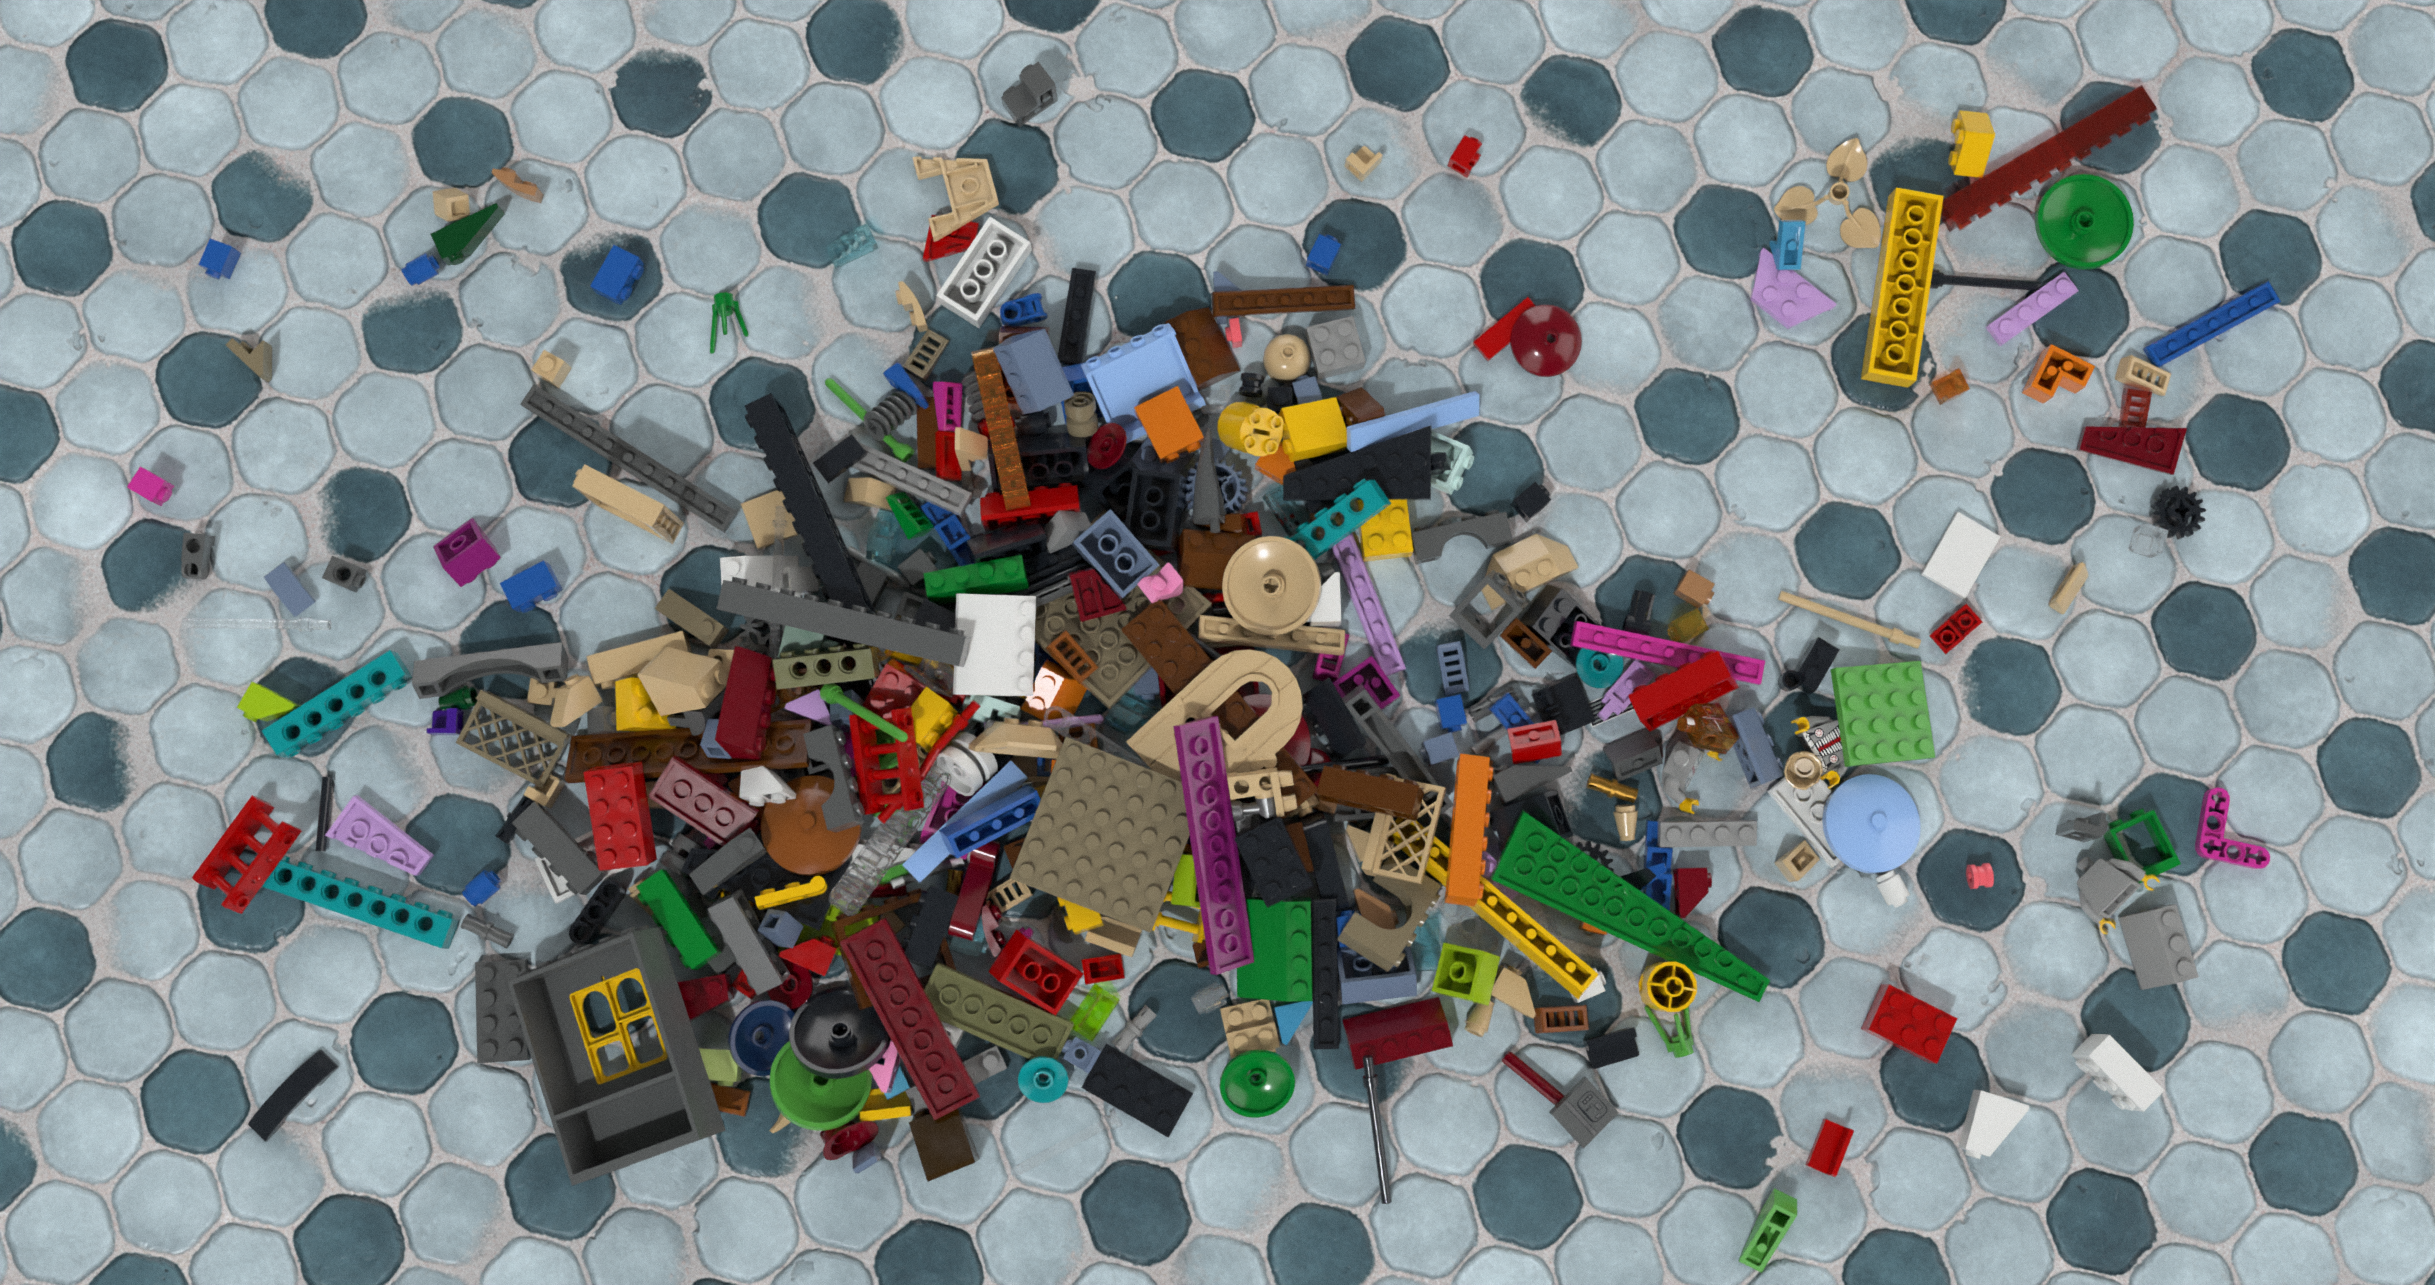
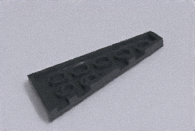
M691 848L681 872L689 875L718 850ZM765 854L717 886V888L729 893L741 888L747 900L756 904L755 897L760 896V892L763 890L775 888L776 892L784 890L785 885L800 882V885L807 884L815 876L792 873L781 867L769 854ZM846 861L831 872L816 875L825 880L827 884L825 893L767 909L786 911L799 923L820 931L851 865V861Z

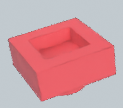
M1239 318L1229 319V327H1225L1227 342L1231 341L1232 348L1242 347Z

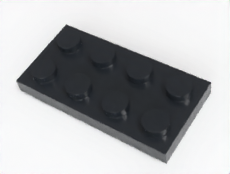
M1107 1043L1081 1087L1168 1138L1193 1095V1092Z

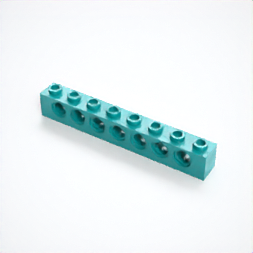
M285 855L262 885L264 888L442 949H449L460 921L452 918L453 913L442 909H439L438 912L429 910L430 905L418 901H415L414 905L405 902L407 897L392 893L390 897L382 894L383 889L372 885H369L368 888L359 886L360 881L348 877H345L344 881L337 879V873L322 869L320 873L312 870L313 865L302 861H299L298 865L289 862L290 857ZM290 869L292 878L289 882H286L284 875ZM313 877L316 884L310 891L308 881ZM336 885L339 889V894L336 898H333L331 896V889ZM360 893L362 903L357 907L354 903V898ZM383 901L386 909L380 915L377 911V906ZM406 909L409 912V919L404 923L400 916L402 911ZM430 917L433 925L427 931L424 928V921Z

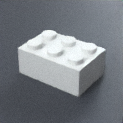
M2091 1034L2071 1054L2077 1060L2075 1064L2083 1072H2089L2095 1078L2093 1082L2103 1091L2107 1090L2113 1096L2112 1102L2122 1110L2144 1112L2165 1091L2110 1035Z

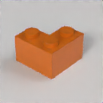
M2051 344L2041 352L2022 393L2043 404L2054 396L2058 386L2076 394L2085 388L2095 366Z

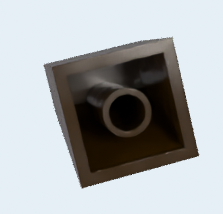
M960 1107L936 1120L933 1119L931 1113L929 1114L927 1110L913 1115L915 1120L909 1122L928 1182L973 1164L980 1159Z

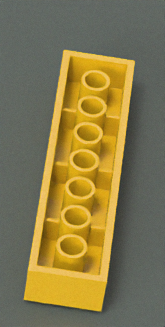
M1896 187L1888 196L1861 373L1862 380L1907 388L1916 382L1944 197L1942 195Z

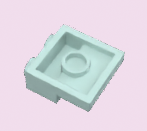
M1432 431L1431 455L1446 452L1450 459L1451 470H1446L1439 475L1431 474V487L1452 495L1453 491H1458L1463 483L1461 475L1464 470L1470 469L1473 464V452L1470 446Z
M986 695L966 696L962 710H965L973 700L979 703L981 707L971 718L973 721L981 722L982 724L988 720L994 721L996 715L1003 721L1004 718H1015L1020 721L1023 714L1020 706Z

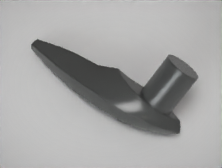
M962 471V489L972 493L973 497L969 502L972 505L975 499L981 497L982 492L978 488L975 489L971 472Z

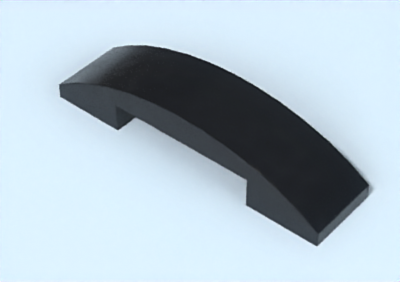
M319 1050L276 1089L255 1113L248 1125L265 1142L268 1141L285 1123L284 1120L317 1086H321L339 1066L323 1050Z

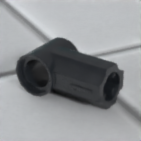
M1635 590L1633 592L1629 613L1625 617L1622 631L1649 635L1651 627L1650 615L1655 599L1654 594L1643 590Z

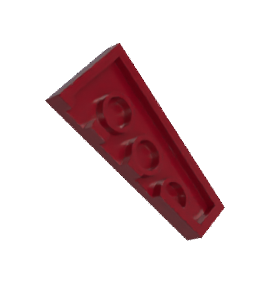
M2085 426L2082 429L2077 450L2164 474L2174 475L2187 428Z

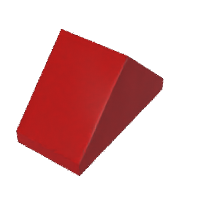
M1121 954L1081 960L1085 985L1125 978Z

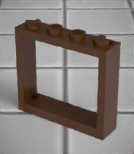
M921 888L908 892V897L900 900L898 896L883 901L884 905L876 908L874 904L859 909L860 913L851 916L850 912L836 916L837 921L831 924L859 1010L871 1007L873 1004L869 997L866 996L864 987L840 944V940L847 937L844 927L917 903L922 892ZM944 935L939 951L944 965L956 970ZM930 975L919 978L923 988Z

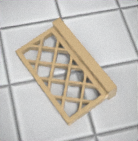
M1386 773V775L1393 777L1395 781H1404V779L1397 778L1396 775ZM1417 782L1424 794L1429 791L1438 793L1437 800L1429 806L1422 799L1421 803L1425 808L1418 813L1417 819L1427 812L1432 819L1431 824L1423 830L1419 828L1416 821L1407 819L1397 825L1393 819L1394 816L1375 813L1361 867L1366 875L1375 877L1379 875L1422 884L1446 792L1445 787ZM1413 822L1419 832L1406 840L1400 829ZM1398 831L1403 842L1391 849L1387 843L1388 837ZM1422 836L1426 842L1425 847L1415 854L1409 844ZM1407 846L1413 856L1399 863L1394 853ZM1392 855L1397 866L1389 871L1380 869L1382 861ZM1414 860L1419 865L1417 877L1407 875L1403 867Z

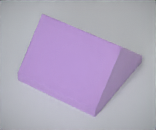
M819 689L785 705L786 710L796 715L811 719L825 726H835L830 722V704L821 699V690Z

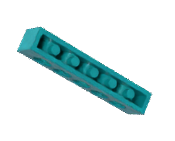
M1363 479L1353 486L1355 491L1348 496L1346 493L1334 500L1335 505L1329 510L1327 508L1322 509L1314 515L1316 519L1310 524L1308 522L1303 523L1295 529L1297 534L1291 538L1288 536L1285 538L1296 543L1302 541L1305 544L1306 550L1316 560L1388 507L1391 502L1375 480L1366 481V479ZM1357 498L1362 499L1364 503L1361 511H1358L1354 505ZM1338 512L1344 516V523L1341 526L1335 521V516ZM1319 526L1325 531V536L1322 540L1316 535V530Z
M389 650L266 727L262 732L277 756L291 758L301 752L300 748L306 744L311 745L321 740L322 734L329 730L334 731L343 726V721L349 717L354 718L361 715L365 711L364 708L368 705L383 701L387 693L405 687L408 684L407 681L412 678V675L399 654ZM384 673L386 680L383 684L378 685L377 679L380 674ZM363 686L364 695L358 699L356 691ZM342 700L343 707L340 711L336 712L335 704ZM320 713L322 717L321 722L315 725L314 717ZM296 727H299L300 734L294 739L292 732Z

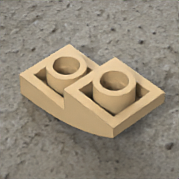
M903 281L898 282L899 290L895 291L898 305L902 304L905 311H910L912 326L917 325L919 332L927 331V322L918 300Z

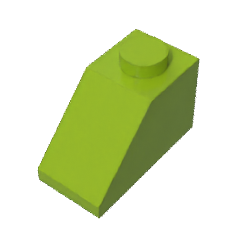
M251 682L236 708L244 711L242 716L253 722H257L258 719L267 722L284 717L300 707V705L261 684Z

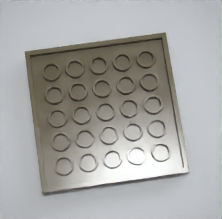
M1105 509L1090 523L1091 526L1107 512ZM1146 549L1160 565L1148 576L1156 575L1166 563L1152 550ZM1138 585L1121 599L1126 605L1127 610L1083 622L1079 620L1073 592L1036 608L1035 643L1051 656L1045 648L1066 630L1099 667L1081 684L1108 709H1111L1152 668L1121 630L1152 604ZM1183 587V592L1179 596L1162 600L1187 630L1199 620L1200 615H1204L1212 607V603L1193 587ZM1063 642L1057 650L1061 652L1068 645L1066 642ZM1070 649L1064 655V658L1067 660L1075 652ZM1079 656L1070 663L1071 666L1074 667L1082 659ZM1086 663L1077 670L1078 674L1080 675L1089 666Z
M1066 736L1011 872L1010 879L1151 933L1190 835L1182 782Z

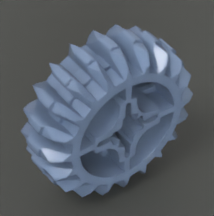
M1215 457L1216 474L1222 476V478H1218V482L1224 499L1225 515L1234 514L1235 511L1240 512L1242 509L1241 504L1245 503L1247 499L1244 496L1248 492V488L1244 487L1247 481L1244 478H1240L1242 470L1234 472L1235 463L1228 467L1226 466V459H1223L1222 463H1218V459ZM1198 462L1194 465L1195 469L1190 468L1187 474L1189 476L1184 477L1187 480L1184 501H1190L1187 506L1188 510L1193 509L1194 485ZM1231 484L1234 497L1229 502L1225 490Z

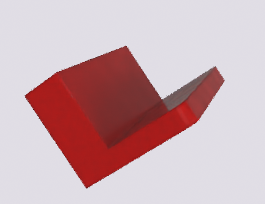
M1556 720L1507 729L1513 764L1562 755L1561 739Z
M1823 1119L1805 1165L1829 1176L1836 1177L1854 1130Z

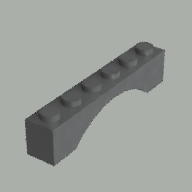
M559 642L414 661L412 686L419 699L445 696L456 687L468 681L493 674L523 675L541 683L565 681L568 675V655L563 643Z
M1362 683L1342 698L1349 711L1403 779L1440 786ZM1429 791L1423 795L1422 799L1429 806L1437 800L1438 793ZM1446 793L1440 815L1453 806Z

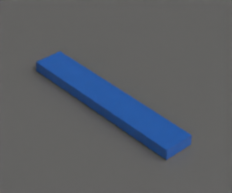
M2269 281L2150 344L2143 350L2151 364L2159 368L2281 301Z

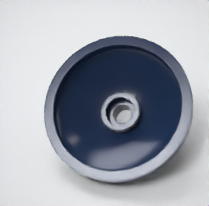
M761 1000L745 1007L733 1021L729 1032V1050L734 1062L742 1070L752 1075H770L776 1055L790 1041L789 1029L795 1015L794 1012L783 1003L774 1000ZM758 1031H760L761 1035L758 1039H756L755 1035Z

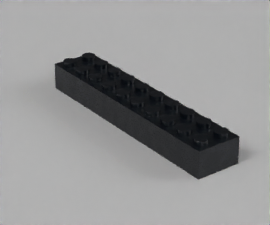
M771 393L745 405L748 413L745 415V419L750 428H754L757 434L754 436V439L759 449H763L766 457L763 459L769 471L772 470L776 476L773 482L779 492L782 491L785 497L782 500L785 509L795 519L792 525L798 535L801 534L805 541L802 543L803 550L814 562L811 567L817 579L820 578L824 584L821 587L826 600L831 599L844 602V608L852 609L853 605L868 608L867 613L876 615L785 408Z

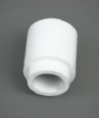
M1894 869L1876 877L1878 882L1876 885L1888 906L1893 904L1896 908L1908 902L1906 897L1910 893L1899 873L1896 874Z

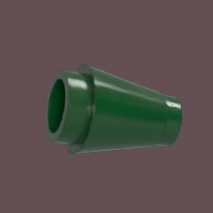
M465 685L447 693L445 696H440L438 699L439 707L442 711L447 710V708L471 710L478 701L476 699L477 691L474 687Z

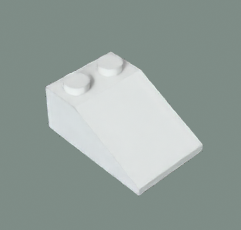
M736 556L720 558L721 583H723V580L732 581V577L746 579V585L755 587L756 582L771 585V591L780 592V588H782L780 571L789 566H799L798 556Z

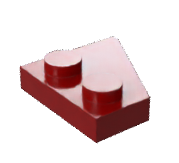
M969 222L935 242L929 225L923 261L929 262L967 251L978 235L979 223Z

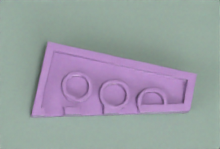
M358 795L352 797L325 834L329 838L344 842L347 846L362 850L374 858H380L388 864L415 876L422 873L434 856Z

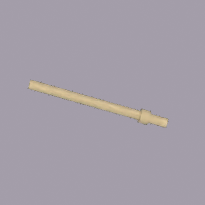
M1784 591L1779 593L1778 600L1888 638L1889 642L1895 644L1902 643L1916 649L1920 646V639L1903 634V631L1897 628L1889 629Z

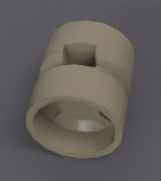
M1089 392L1073 393L1074 396L1064 400L1067 432L1074 437L1091 436L1098 430L1095 396Z

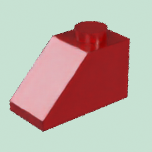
M822 935L821 937L816 936L795 944L793 948H785L780 952L779 957L826 976L831 969L839 947L838 944H835L836 940L834 938Z

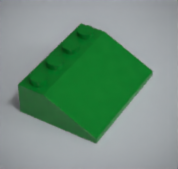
M1310 896L1291 897L1270 908L1266 907L1262 897H1245L1254 962L1237 968V997L1286 1002L1312 1001Z

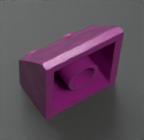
M473 517L433 546L443 569L460 587L466 583L473 582L477 575L485 569L493 567L497 560L501 558L496 547Z

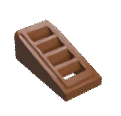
M1066 630L1045 648L1079 684L1099 668ZM1063 642H1066L1068 646L1059 652L1057 648ZM1072 649L1075 653L1066 660L1064 655ZM1079 656L1082 660L1072 667L1070 663ZM1086 663L1089 667L1079 675L1077 670Z
M1586 1005L1535 1008L1534 1026L1536 1034L1589 1030ZM1566 1011L1568 1026H1565L1564 1012ZM1573 1011H1577L1578 1026H1575ZM1554 1012H1557L1558 1027H1555Z

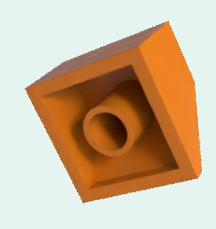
M1047 659L1033 684V696H1027L1021 709L1041 720L1073 717L1087 689L1082 684H1079L1062 666Z

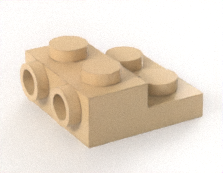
M1260 999L1220 1009L1231 1058L1251 1050H1268L1276 1053L1275 1048L1280 1047L1269 1000Z

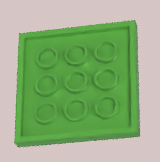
M1921 661L1830 669L1845 767L1936 758Z

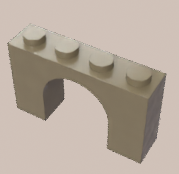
M1392 855L1386 858L1380 869L1389 871L1397 866ZM1396 857V858L1398 859L1399 863L1404 862V861H1402L1401 859H1399L1398 857ZM1409 864L1403 867L1407 875L1417 877L1418 870ZM1376 875L1373 881L1396 895L1403 903L1406 911L1404 926L1393 930L1383 929L1354 912L1337 940L1387 972L1393 966L1398 967L1405 957V954L1402 953L1404 947H1410L1417 936L1414 933L1416 927L1419 926L1421 928L1429 916L1425 913L1429 906L1433 908L1440 897L1437 892L1441 885L1424 875L1422 884Z

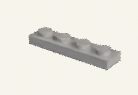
M1755 820L1658 821V847L1757 846V821Z
M997 1045L963 1062L974 1084L1007 1069ZM916 1086L906 1090L916 1114L928 1108Z

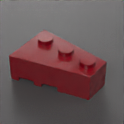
M731 974L677 982L690 1022L734 999Z

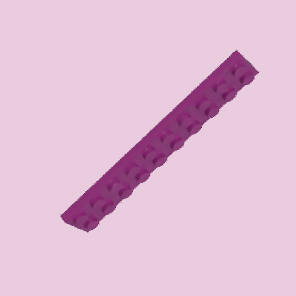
M1210 716L1173 727L1210 974L1218 975L1253 963L1254 956L1238 848L1234 839L1236 834L1218 716Z

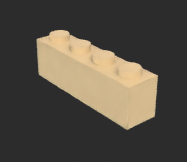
M679 631L586 656L593 684L601 687L602 690L614 688L615 681L639 678L637 674L666 647L692 653L688 634L684 631Z

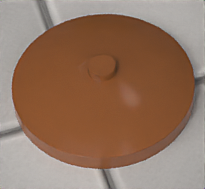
M803 776L791 780L787 784L796 793V799H789L781 804L768 802L764 809L761 820V835L764 846L775 862L792 873L816 876L831 872L850 858L859 843L862 824L837 833L827 830L821 806L830 798L835 783L833 779L823 776Z

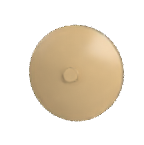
M1277 536L1261 537L1251 540L1240 547L1229 560L1222 582L1223 597L1232 617L1244 628L1262 635H1283L1301 627L1314 613L1321 595V576L1313 557L1298 543Z

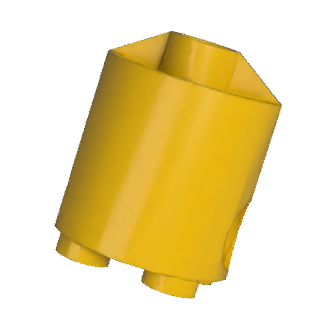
M1234 402L1221 412L1217 431L1220 440L1225 446L1254 456H1266L1274 454L1278 450L1283 437L1284 422L1280 416L1268 408H1262L1247 402Z
M1656 962L1647 966L1642 972L1638 982L1639 994L1642 1002L1651 1009L1659 1012H1679L1687 1008L1694 1001L1697 993V981L1692 971L1684 964L1678 962Z

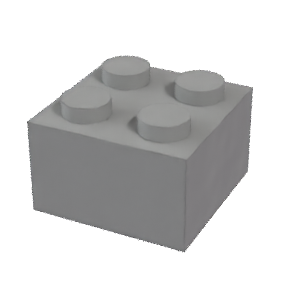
M1353 316L1306 327L1305 336L1317 380L1364 369L1366 361Z

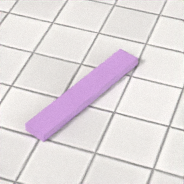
M1350 534L1331 549L1374 658L1385 675L1390 676L1405 670L1406 667L1354 536Z

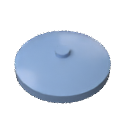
M1864 774L1842 782L1829 795L1823 810V831L1830 849L1839 860L1854 870L1873 874L1887 872L1905 863L1917 847L1921 829L1917 807L1907 791L1887 777Z

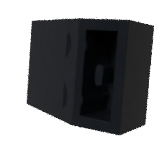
M1548 584L1520 619L1547 647L1575 669L1577 654L1581 649L1570 646L1575 621L1601 626L1562 588Z

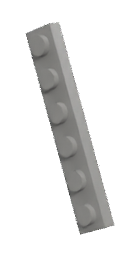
M843 435L842 438L840 439L839 443L842 442V441H843L844 439H846L847 437ZM859 442L867 455L854 464L852 468L958 516H963L973 497L971 492Z

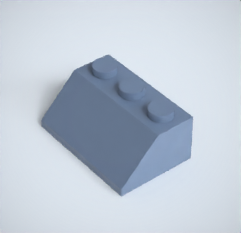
M1045 328L1011 336L993 348L1022 415L1041 411L1074 396Z
M1111 509L1072 543L1074 548L1120 599L1135 588L1142 578L1147 577L1160 566Z
M1753 707L1728 717L1738 737L1733 735L1727 723L1722 720L1750 789L1783 776L1781 772L1783 771V765L1778 757L1775 758L1772 748H1774L1773 741L1769 734H1765L1762 727L1764 720L1759 711L1756 712Z
M1349 947L1337 948V971L1342 1004L1417 996L1416 971L1411 948L1404 947L1402 953L1405 954V957L1398 967L1393 966L1389 972Z

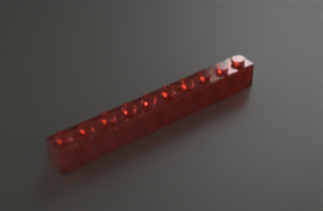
M2139 86L1943 200L1940 218L1949 232L1956 228L1959 231L1972 224L1971 220L1978 216L1979 219H1982L1992 212L1991 208L1997 204L1999 207L2006 205L2012 201L2011 196L2016 193L2019 196L2025 194L2032 189L2031 185L2037 181L2039 184L2046 182L2052 177L2051 173L2056 170L2059 173L2065 171L2072 166L2071 162L2077 158L2079 161L2084 160L2092 154V149L2098 147L2101 150L2112 143L2111 138L2115 136L2121 138L2132 131V126L2138 124L2140 127L2152 119L2150 115L2157 110L2155 104L2143 86Z

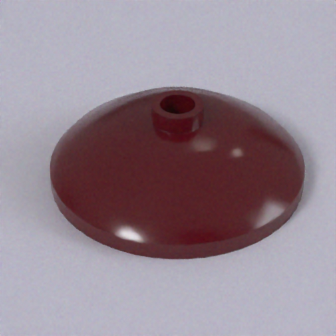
M1554 305L1532 307L1521 314L1513 325L1510 336L1512 354L1517 363L1532 375L1553 377L1562 374L1576 362L1581 351L1582 337L1579 326L1575 319L1560 307ZM1547 335L1553 336V343L1547 341Z

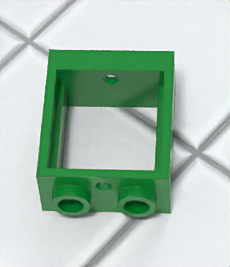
M2141 808L2130 813V819L2122 821L2120 818L2108 823L2109 828L2103 837L2114 859L2129 861L2116 833L2143 821L2162 858L2141 868L2146 872L2145 875L2157 876L2181 864L2154 810L2144 811Z

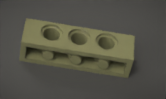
M855 643L853 648L844 649L843 645L828 647L829 651L819 652V648L805 649L803 654H795L794 650L780 652V656L773 659L777 689L876 678L880 675L877 649L874 646ZM846 656H851L855 659V668L847 666ZM822 659H827L831 663L830 671L822 668ZM798 662H803L806 665L807 671L805 674L798 671Z

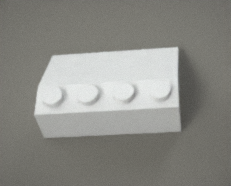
M956 594L955 629L963 630L964 636L971 638L964 667L954 665L953 694L1033 696L1036 596Z

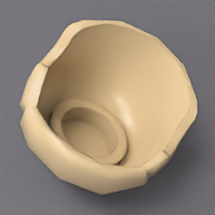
M1799 751L1792 754L1786 760L1784 766L1786 781L1793 788L1807 790L1817 784L1823 772L1820 759L1812 752Z

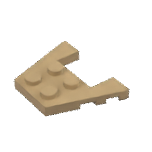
M917 156L912 157L918 180L943 175L952 213L928 218L934 242L999 205L987 159L957 158L956 160H943L942 157H933L932 160L922 159V157Z

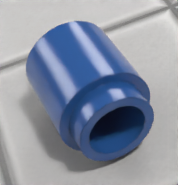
M424 253L406 263V267L402 268L401 271L411 286L415 284L420 285L438 275L437 269L440 268V265L434 255L428 256L427 253Z
M483 870L465 886L466 889L462 891V894L471 905L476 907L478 904H483L501 889L499 885L501 880L492 870L490 872Z

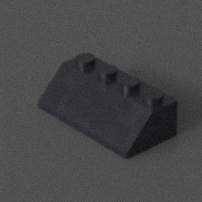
M1068 432L988 440V460L993 492L1005 495L1010 494V491L1022 489L1024 492L1034 491V488L1040 486H1047L1048 489L1058 488V485L1063 483H1072V486L1077 485L1078 488L1085 487L1082 481L1089 475L1085 437H1074Z

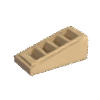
M2130 355L2120 359L2115 380L2160 396H2165L2171 373ZM2148 373H2150L2149 378H2148V382H2147V381H2146V378H2147ZM2156 376H2159V380L2156 386L2154 385Z
M1009 879L989 891L987 899L991 897L994 904L1004 913L1030 898L1033 894L1025 884ZM1016 882L1023 893L1021 896H1018L1013 887V884ZM1006 888H1009L1014 897V900L1011 902L1004 891ZM999 892L1006 903L1003 907L996 897V894Z

